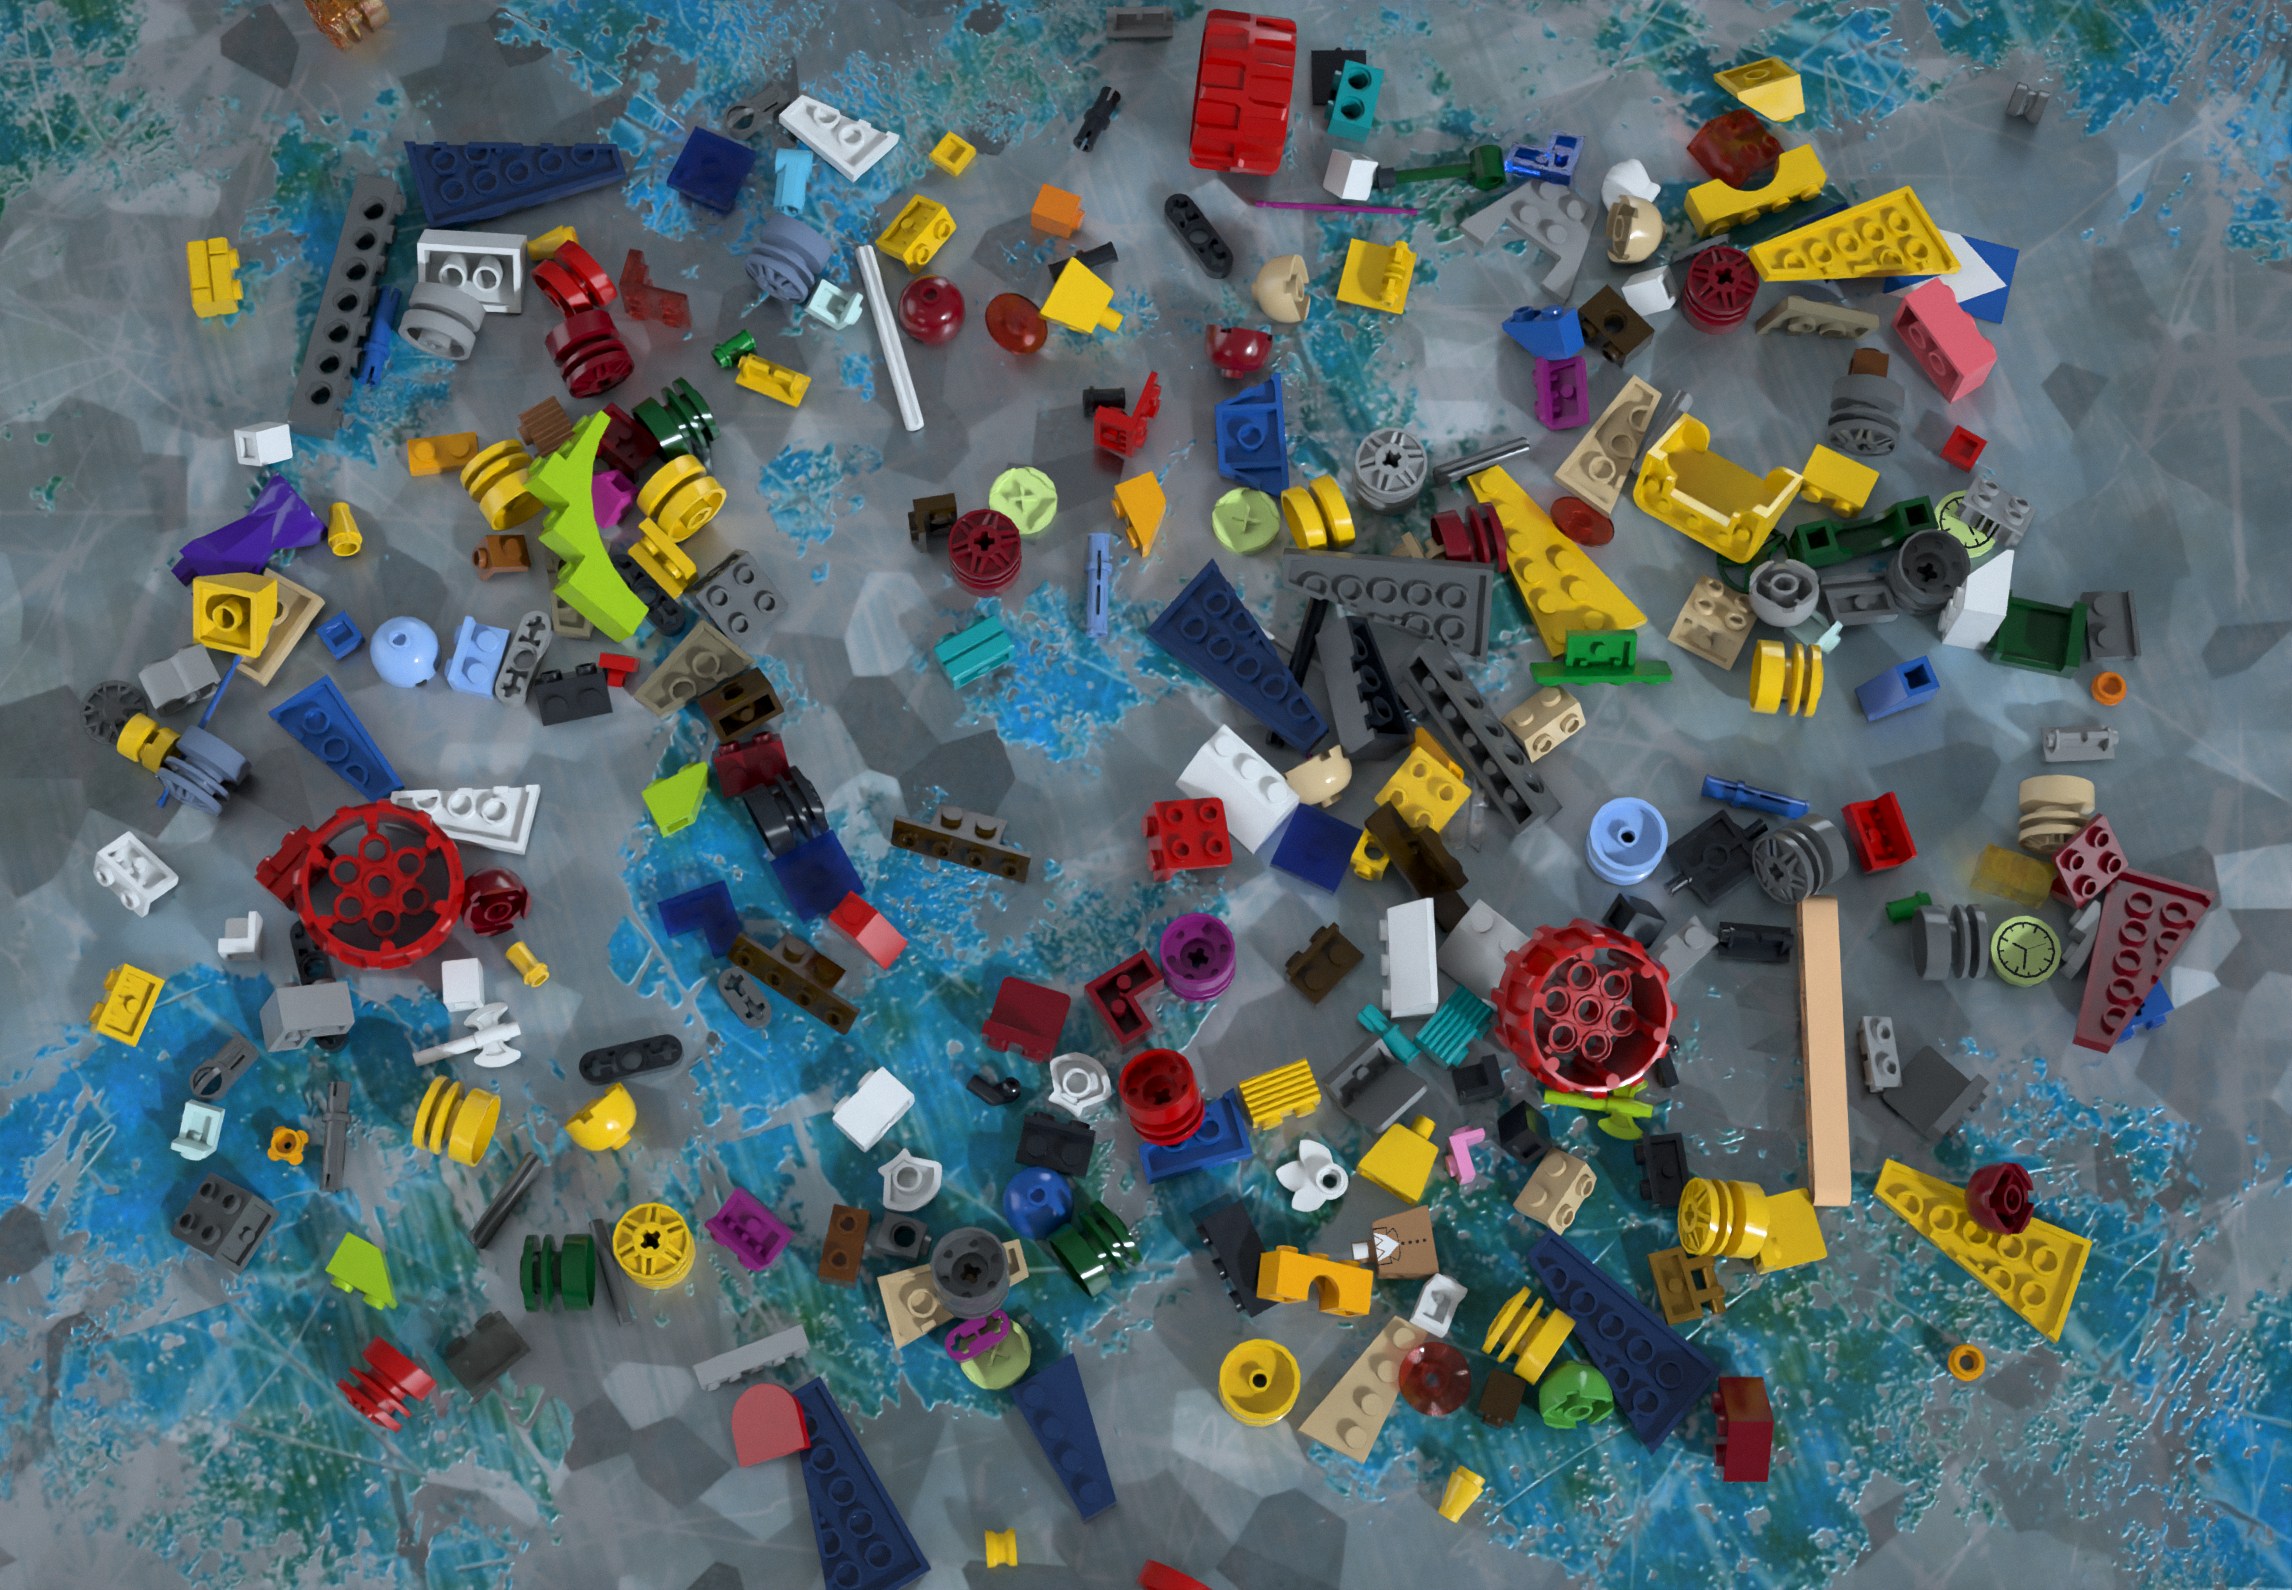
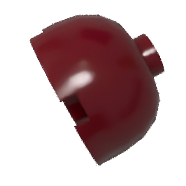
M935 274L919 276L910 281L901 292L898 303L900 325L909 337L922 340L924 344L944 343L957 335L959 328L965 320L964 297L956 284L944 276Z
M1206 325L1204 337L1206 357L1213 366L1223 369L1224 377L1243 379L1244 373L1256 372L1268 361L1274 335L1244 328L1232 327L1221 329L1222 325Z
M504 867L479 869L465 880V894L460 917L464 926L468 930L469 928L473 929L476 935H498L514 928V925L510 922L518 919L520 915L523 920L528 916L532 907L531 895L522 879L510 869Z
M2007 1162L1990 1163L1976 1170L1970 1177L1964 1193V1202L1971 1221L1988 1233L2004 1236L2022 1233L2030 1223L2034 1211V1203L2028 1202V1190L2034 1191L2028 1172L2020 1164Z

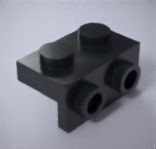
M595 662L577 665L575 667L576 671L561 673L560 669L541 673V678L535 679L534 687L543 726L612 713L613 708L605 676V667H596Z
M1682 1132L1650 1136L1649 1133H1641L1637 1144H1633L1635 1165L1641 1166L1643 1179L1639 1180L1642 1202L1647 1201L1649 1211L1678 1208L1682 1192L1690 1181Z

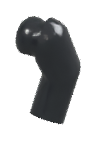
M1668 1035L1666 1040L1670 1047L1665 1057L1657 1058L1654 1061L1662 1088H1669L1680 1083L1670 1054H1675L1680 1049L1679 1043L1673 1035Z

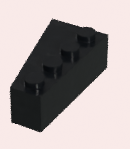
M1345 615L1316 634V643L1343 758L1385 761L1416 742L1367 619Z

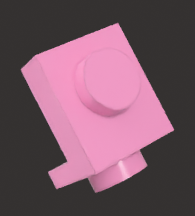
M1470 1125L1454 1130L1452 1132L1453 1136L1449 1137L1446 1143L1449 1153L1448 1156H1445L1446 1167L1450 1177L1456 1176L1458 1185L1473 1182L1476 1173L1467 1146L1480 1143L1485 1137L1484 1128L1474 1130L1473 1126Z

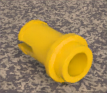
M523 941L515 943L507 950L505 956L523 975L522 981L525 985L530 984L534 988L546 981L549 976L547 965L543 962L540 963Z

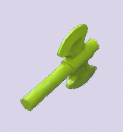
M1646 1080L1634 1088L1624 1085L1609 1090L1612 1096H1607L1604 1099L1592 1100L1583 1094L1574 1092L1562 1094L1556 1090L1546 1088L1543 1095V1103L1605 1111V1113L1611 1114L1606 1119H1600L1598 1126L1609 1135L1623 1140H1638L1643 1131L1635 1125L1632 1117L1651 1118L1653 1108L1652 1103H1645L1634 1099V1096L1639 1091L1648 1086Z

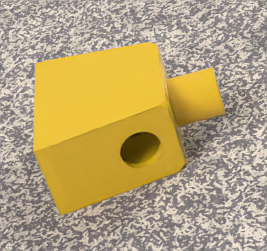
M1071 257L1037 317L1089 336L1096 324L1115 333L1124 315L1107 306L1115 292L1076 258Z
M1420 1114L1417 1115L1409 1129L1395 1122L1363 1157L1357 1166L1356 1173L1415 1208L1439 1150L1437 1146L1428 1141L1436 1124Z

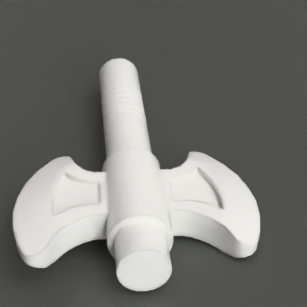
M496 1002L484 1005V1007L478 1008L471 1013L464 1021L465 1027L476 1028L479 1031L473 1032V1035L413 1053L415 1064L419 1067L478 1048V1050L483 1049V1051L474 1058L476 1065L489 1068L508 1065L521 1057L520 1051L504 1044L505 1041L511 1040L512 1037L522 1034L519 1023L515 1021L508 1024L506 1022L499 1024L502 1015L508 1009L507 1003Z

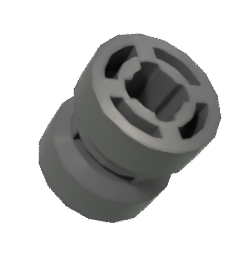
M2018 81L2006 113L2015 117L2018 115L2025 116L2029 122L2038 124L2046 107L2050 92L2041 89L2038 91L2031 90L2027 84Z

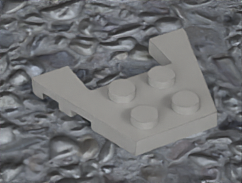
M1545 171L1463 221L1459 226V232L1483 248L1503 224L1512 228L1558 261L1541 282L1540 289L1564 306L1568 301L1599 209Z

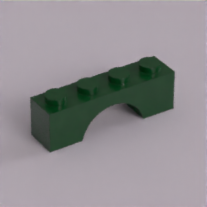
M1929 495L1897 502L1876 515L1857 521L1839 523L1827 518L1797 525L1789 542L1793 548L1795 560L1814 569L1900 549L1906 539L1916 532L1938 529L1939 525Z

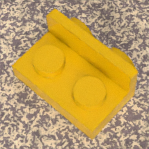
M916 194L875 243L880 251L903 261L909 272L917 275L956 230L957 226L944 205Z
M647 517L638 525L642 538L628 549V555L633 557L675 600L699 579L696 566Z
M126 963L119 965L116 970L111 968L103 983V988L107 989L102 1002L96 1001L89 1014L88 1021L92 1022L89 1031L94 1034L101 1033L128 1046L136 1047L165 980Z

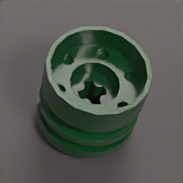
M682 377L672 382L676 394L667 386L661 389L665 406L662 407L659 402L650 396L631 409L634 420L659 441L663 450L658 454V457L665 465L680 456L690 454L686 440L689 439L694 445L702 449L707 446L703 434L710 441H714L721 436L710 407L700 393L694 390Z
M1099 1200L1090 1204V1210L1096 1221L1083 1210L1078 1213L1079 1221L1084 1229L1082 1232L1079 1233L1073 1226L1065 1223L1047 1236L1051 1248L1062 1265L1091 1299H1094L1112 1285L1111 1278L1106 1270L1107 1267L1111 1266L1122 1276L1128 1273V1269L1121 1258L1122 1256L1134 1267L1143 1262L1135 1240L1128 1228L1115 1213L1111 1212Z
M590 1233L566 1234L561 1251H557L554 1236L551 1234L545 1235L542 1251L539 1236L527 1235L520 1260V1287L523 1292L526 1311L528 1313L538 1312L542 1299L545 1311L553 1312L557 1295H562L563 1305L567 1312L592 1311L596 1286L595 1249L592 1235Z

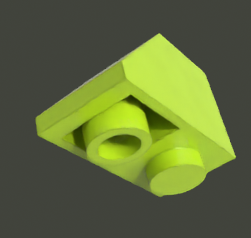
M705 760L698 764L697 762L688 763L678 770V774L666 780L665 778L656 779L646 786V790L641 792L643 800L663 838L695 823L711 778Z
M347 1232L325 1269L333 1277L331 1284L348 1294L353 1289L363 1293L365 1296L362 1301L380 1311L383 1310L384 1306L395 1311L398 1301L386 1255L378 1247Z

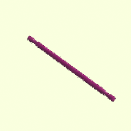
M1256 201V207L1259 208L1272 207L1279 209L1381 214L1404 213L1409 215H1417L1418 211L1417 208L1402 209L1397 207Z

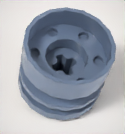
M774 214L770 217L759 235L761 243H756L751 248V254L743 261L742 268L748 278L767 293L783 301L802 303L808 295V290L815 283L813 275H818L822 272L832 255V248L825 238L807 224L790 216Z
M189 725L176 743V747L186 759L183 761L176 757L167 756L164 762L174 772L160 767L154 777L166 787L172 796L185 805L217 817L223 808L214 798L224 802H228L231 798L227 790L220 785L223 781L235 786L240 785L252 765L243 755L219 738L199 727Z

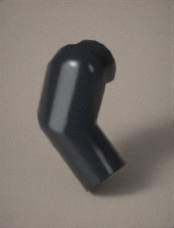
M975 1074L967 1084L966 1089L989 1106L995 1107L1014 1102L1020 1096L1021 1084L1016 1078L1007 1077L1005 1081L991 1085Z

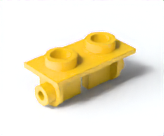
M749 353L747 357L743 355L739 361L738 368L741 370L735 383L798 408L811 378Z

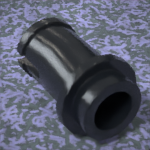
M1089 386V389H1083L1082 392L1083 409L1090 410V413H1095V409H1098L1099 405L1105 408L1116 407L1125 409V388L1094 389V386Z

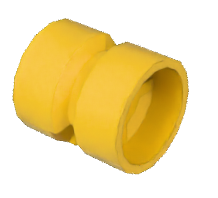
M138 713L127 722L122 730L117 743V751L134 762L142 760V765L154 773L160 767L171 771L172 769L164 761L167 756L180 759L182 753L176 747V743L182 735L168 727L160 729V724L142 713Z

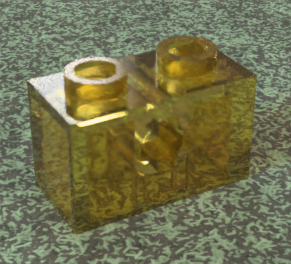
M1988 843L1979 854L1970 888L2038 910L2048 898L2056 869L2053 864Z

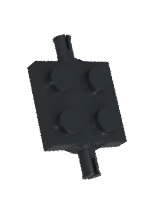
M1724 809L1720 810L1666 848L1665 852L1677 866L1679 875L1663 884L1666 891L1669 890L1668 894L1673 897L1677 892L1689 886L1697 892L1707 907H1709L1755 875L1752 863L1754 848L1752 840L1768 831L1766 823L1762 825L1764 821L1759 818L1743 829L1732 821Z

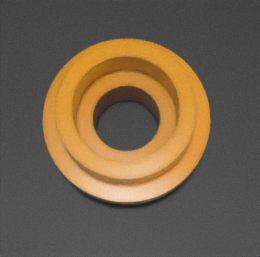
M1962 1344L1950 1352L1948 1368L1955 1378L1961 1381H1973L1983 1373L1985 1358L1977 1347L1970 1344ZM1961 1357H1967L1971 1361L1972 1366L1969 1370L1961 1367Z

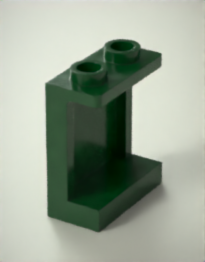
M2009 589L2006 617L1985 647V650L1990 651L1989 663L2071 679L2080 666L2088 603L2074 601L2072 606L2068 608L2013 597L2012 589Z

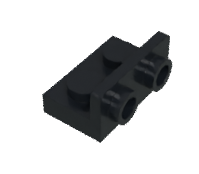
M1034 1112L1033 1116L1025 1114L1015 1163L1029 1167L1043 1166L1054 1169L1059 1174L1086 1180L1096 1140V1131L1091 1130L1089 1124L1081 1121L1070 1120L1069 1124L1055 1121V1117L1047 1113Z

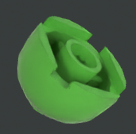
M1575 1360L1560 1363L1555 1370L1551 1371L1541 1383L1539 1390L1540 1413L1544 1423L1554 1428H1577L1576 1421L1586 1418L1589 1425L1597 1423L1608 1417L1614 1410L1612 1390L1607 1379L1598 1369L1586 1364H1579Z

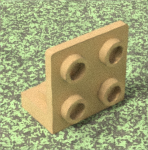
M1702 574L1681 610L1667 640L1730 671L1758 616L1753 611L1749 595L1742 594L1724 585L1718 579Z

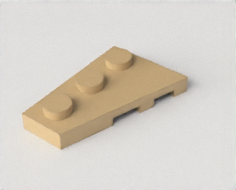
M267 567L263 576L277 579V612L260 656L254 658L237 654L242 657V660L235 668L240 674L264 687L267 686L325 604L320 596Z

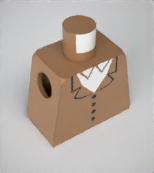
M1428 1205L1376 1220L1371 1223L1369 1228L1371 1240L1351 1242L1353 1261H1357L1360 1264L1375 1262L1376 1275L1379 1279L1429 1280L1436 1273L1439 1274Z

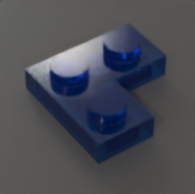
M1553 129L1546 149L1513 141L1505 161L1504 172L1569 187L1584 149L1586 136Z
M725 879L657 902L669 939L703 927L714 960L729 953L735 939L742 931Z

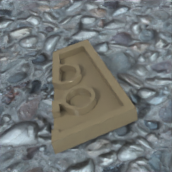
M702 618L633 696L637 702L657 718L663 720L757 665L756 660Z

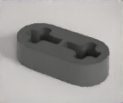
M730 967L724 970L718 979V987L722 997L740 1021L751 1030H761L767 1027L772 1019V1009L760 989L743 969ZM733 977L736 981L743 979L740 984L745 994L742 997L734 989L726 990L729 987L728 980ZM751 1001L757 1009L763 1006L764 1009L761 1011L763 1018L757 1020L755 1017L748 1019L747 1017L750 1015V1012L745 1003Z

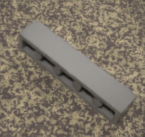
M800 1324L695 1364L693 1367L701 1389L713 1391L721 1387L720 1384L729 1381V1383L741 1380V1375L749 1372L751 1375L760 1373L764 1370L763 1367L770 1364L773 1366L781 1365L786 1362L785 1359L788 1357H802L807 1354V1350L811 1349L804 1328Z

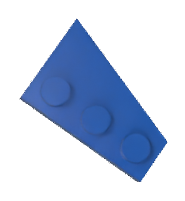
M1234 1088L1225 1092L1222 1098L1209 1106L1205 1105V1117L1202 1124L1190 1138L1174 1145L1159 1146L1145 1142L1138 1147V1153L1148 1185L1253 1158V1152Z

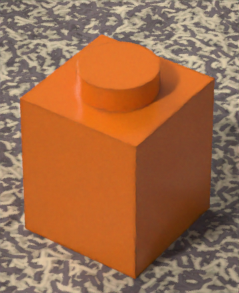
M1043 183L1031 210V226L1069 240L1073 229H1080L1085 216V211L1081 210V197Z

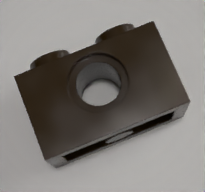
M1608 284L1580 307L1577 312L1583 338L1586 340L1591 339L1600 348L1603 357L1610 363H1616L1621 369L1628 365L1652 342L1655 330ZM1613 325L1619 329V332H1609L1605 326Z
M758 667L696 700L710 729L722 745L731 742L785 712L772 684Z

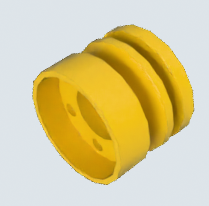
M516 439L503 440L480 452L469 461L459 478L465 490L469 491L472 500L480 503L479 509L493 530L497 531L509 530L523 524L546 506L523 487L530 476L527 470L533 463V459L530 454H527L521 441Z
M1758 639L1751 667L1750 710L1752 712L1776 714L1781 699H1785L1788 715L1795 716L1800 702L1801 716L1812 718L1823 686V665L1820 645L1809 644L1804 657L1803 644L1795 643L1790 657L1786 658L1782 641Z
M437 1076L431 1083L419 1106L412 1135L413 1146L421 1150L429 1147L431 1153L438 1155L449 1143L448 1157L450 1160L470 1167L476 1166L483 1157L494 1133L501 1105L500 1096L476 1087L471 1090L464 1100L465 1085L463 1082L456 1081L452 1084L449 1077Z
M1700 1177L1691 1179L1685 1186L1679 1202L1677 1219L1681 1244L1686 1252L1695 1255L1706 1254L1716 1256L1721 1253V1255L1726 1257L1751 1259L1756 1256L1763 1246L1768 1226V1205L1760 1185L1754 1182L1735 1180L1725 1183L1719 1179L1709 1180Z
M655 1202L640 1204L627 1211L617 1223L612 1238L614 1254L627 1277L640 1287L652 1290L670 1288L681 1282L692 1269L696 1256L694 1238L682 1216L670 1206ZM652 1237L654 1240L657 1239L660 1246L654 1250L651 1246L648 1247L646 1239Z
M1524 1286L1520 1292L1511 1299H1508L1488 1328L1487 1337L1481 1350L1489 1355L1497 1342L1503 1344L1505 1348L1497 1358L1499 1363L1505 1361L1513 1352L1519 1355L1513 1372L1533 1386L1577 1321L1558 1308L1543 1319L1539 1316V1312L1543 1306L1544 1299L1540 1296L1530 1310L1523 1304L1532 1290Z

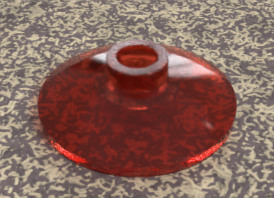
M1000 294L993 298L986 308L985 322L987 329L994 341L1008 352L1017 355L1033 354L1044 345L1048 335L1046 320L1037 317L1040 309L1031 300L1020 294Z
M1565 496L1558 498L1550 508V516L1556 528L1567 538L1578 544L1595 548L1604 547L1614 537L1615 529L1610 518L1607 519L1578 497Z
M1427 1342L1413 1348L1404 1357L1399 1368L1398 1383L1403 1398L1414 1410L1427 1416H1443L1457 1410L1465 1402L1471 1388V1372L1468 1363L1458 1350L1445 1343ZM1429 1373L1437 1377L1438 1382L1435 1387H1430L1426 1383V1377Z

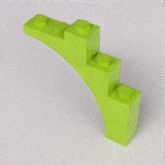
M599 410L590 417L586 414L583 415L572 429L576 433L572 440H566L557 452L551 453L544 459L539 456L533 461L527 470L530 476L523 487L552 510L542 522L545 528L538 539L567 562L557 574V578L560 581L553 592L613 641L619 643L634 634L649 608L628 588L615 570L601 542L594 518L591 493L593 463L599 441L611 420L608 415Z

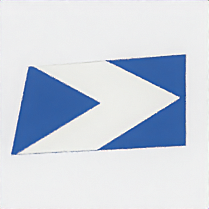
M1938 229L1962 266L1956 274L1886 277L1882 293L1899 298H1904L1907 294L1938 277L1944 285H1948L1953 290L1956 302L1963 311L1968 312L1972 317L2002 324L2019 250Z

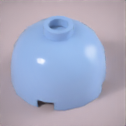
M398 616L388 619L377 628L370 644V656L374 669L383 681L395 687L411 688L424 679L429 680L434 676L441 663L442 650L437 635L427 623L416 617Z

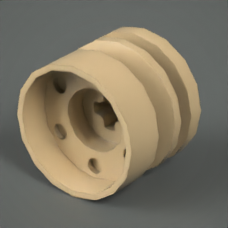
M2043 775L2022 781L2019 785L2018 808L2027 815L2021 817L2018 821V826L2021 830L2018 834V844L2020 847L2036 853L2054 854L2092 819L2087 814L2092 813L2095 809V786L2093 782L2085 778L2068 775Z

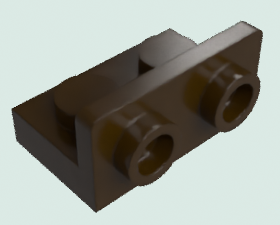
M954 493L913 499L914 511L907 512L912 544L919 543L920 553L927 552L926 533L931 532L932 535L950 533L951 528L958 520Z
M1335 922L1328 928L1324 925L1321 926L1309 939L1312 945L1304 953L1299 950L1295 952L1285 964L1287 970L1284 980L1315 1009L1354 970L1365 956L1339 932L1340 926Z

